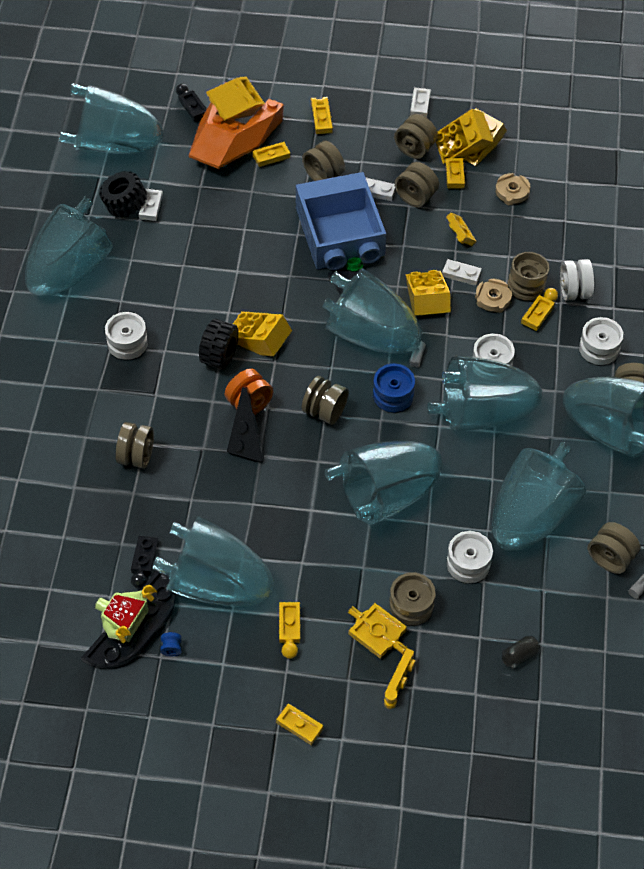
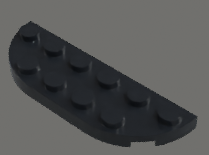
M158 568L139 590L141 591L145 586L151 585L157 592L151 594L154 597L153 601L146 600L149 611L131 640L122 643L120 640L110 639L104 631L81 657L82 662L98 668H114L124 665L136 658L172 615L175 607L173 583L161 568Z

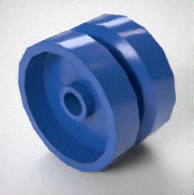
M394 363L379 368L375 373L373 381L374 402L379 408L387 412L395 413L407 409L412 404L414 398L415 377L412 371L401 364Z

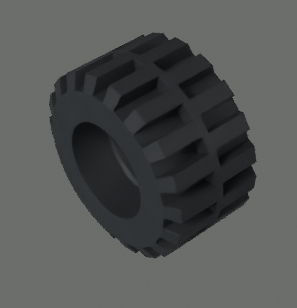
M121 171L120 173H114L113 176H109L103 182L99 191L100 198L105 207L115 217L133 215L137 210L141 209V206L147 200L145 187L138 175L131 171Z
M213 319L207 325L199 346V360L201 363L222 370L228 366L234 356L238 343L239 333L237 325L219 319Z

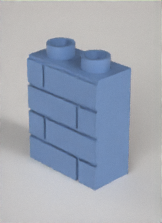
M364 172L296 185V210L316 269L327 267L329 270H338L346 265L348 259L353 257L360 258L364 263H373L380 257L385 256L386 232Z

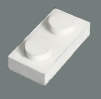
M414 88L410 115L419 114L427 118L431 89Z
M366 178L372 197L392 201L396 191L395 184Z
M146 189L147 200L141 206L139 219L157 221L163 192L162 190Z
M447 259L442 275L449 279L476 286L482 268Z

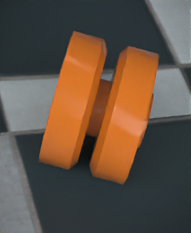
M246 369L229 382L224 395L228 402L235 406L237 410L242 387H248L252 411L256 415L268 405L274 391L273 387L255 369Z

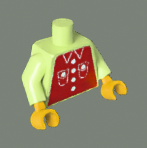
M147 585L143 590L122 594L117 592L110 601L99 598L95 609L102 612V627L110 639L120 640L122 643L131 640L149 611L146 600H154L151 594L156 593L157 590L153 586Z

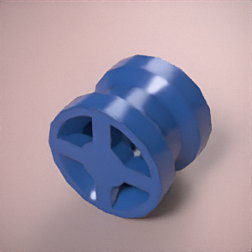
M174 632L162 634L161 642L163 645L160 648L161 654L169 657L180 655L181 647L179 644L182 641L181 635Z

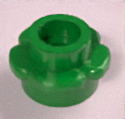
M353 257L347 260V270L353 272L360 271L363 268L360 258Z

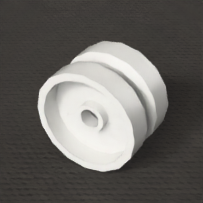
M589 259L578 260L577 264L572 260L562 261L560 285L564 300H575L577 296L580 299H591L593 297L594 275Z
M120 312L113 315L107 321L105 334L108 349L112 355L119 359L128 360L139 357L145 352L148 341L146 326L142 317L136 313Z
M603 317L593 318L588 321L583 327L579 345L582 357L596 365H606L615 361L623 341L621 326L617 322Z
M492 333L480 337L474 344L472 359L474 373L479 378L491 382L501 381L508 377L512 370L515 349L513 343L507 337L500 334Z
M465 531L455 535L450 541L446 562L452 577L464 583H476L484 579L489 573L493 555L491 542L486 536L474 531Z

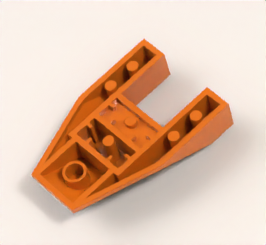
M268 99L254 116L244 124L233 119L225 121L219 115L217 108L210 103L200 121L189 157L220 169L253 151L283 121L284 104Z

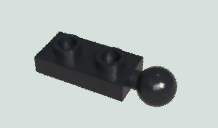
M179 84L176 87V93L179 96L180 103L193 121L201 119L207 108L194 90L189 91L186 84Z
M138 536L131 565V573H134L131 577V584L137 589H141L147 582L145 575L152 574L159 544L158 538Z

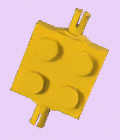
M376 603L363 613L354 606L349 609L348 614L357 619L356 623L349 630V635L380 659L393 647L402 655L408 647L402 644L399 639L407 631V626Z

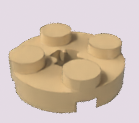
M514 173L504 174L499 177L495 192L506 205H513L528 199L530 183L522 175L518 177L514 176Z
M489 279V282H481L476 289L477 306L488 311L501 313L510 305L512 291H510L506 282L499 279ZM495 293L497 297H492L489 294Z

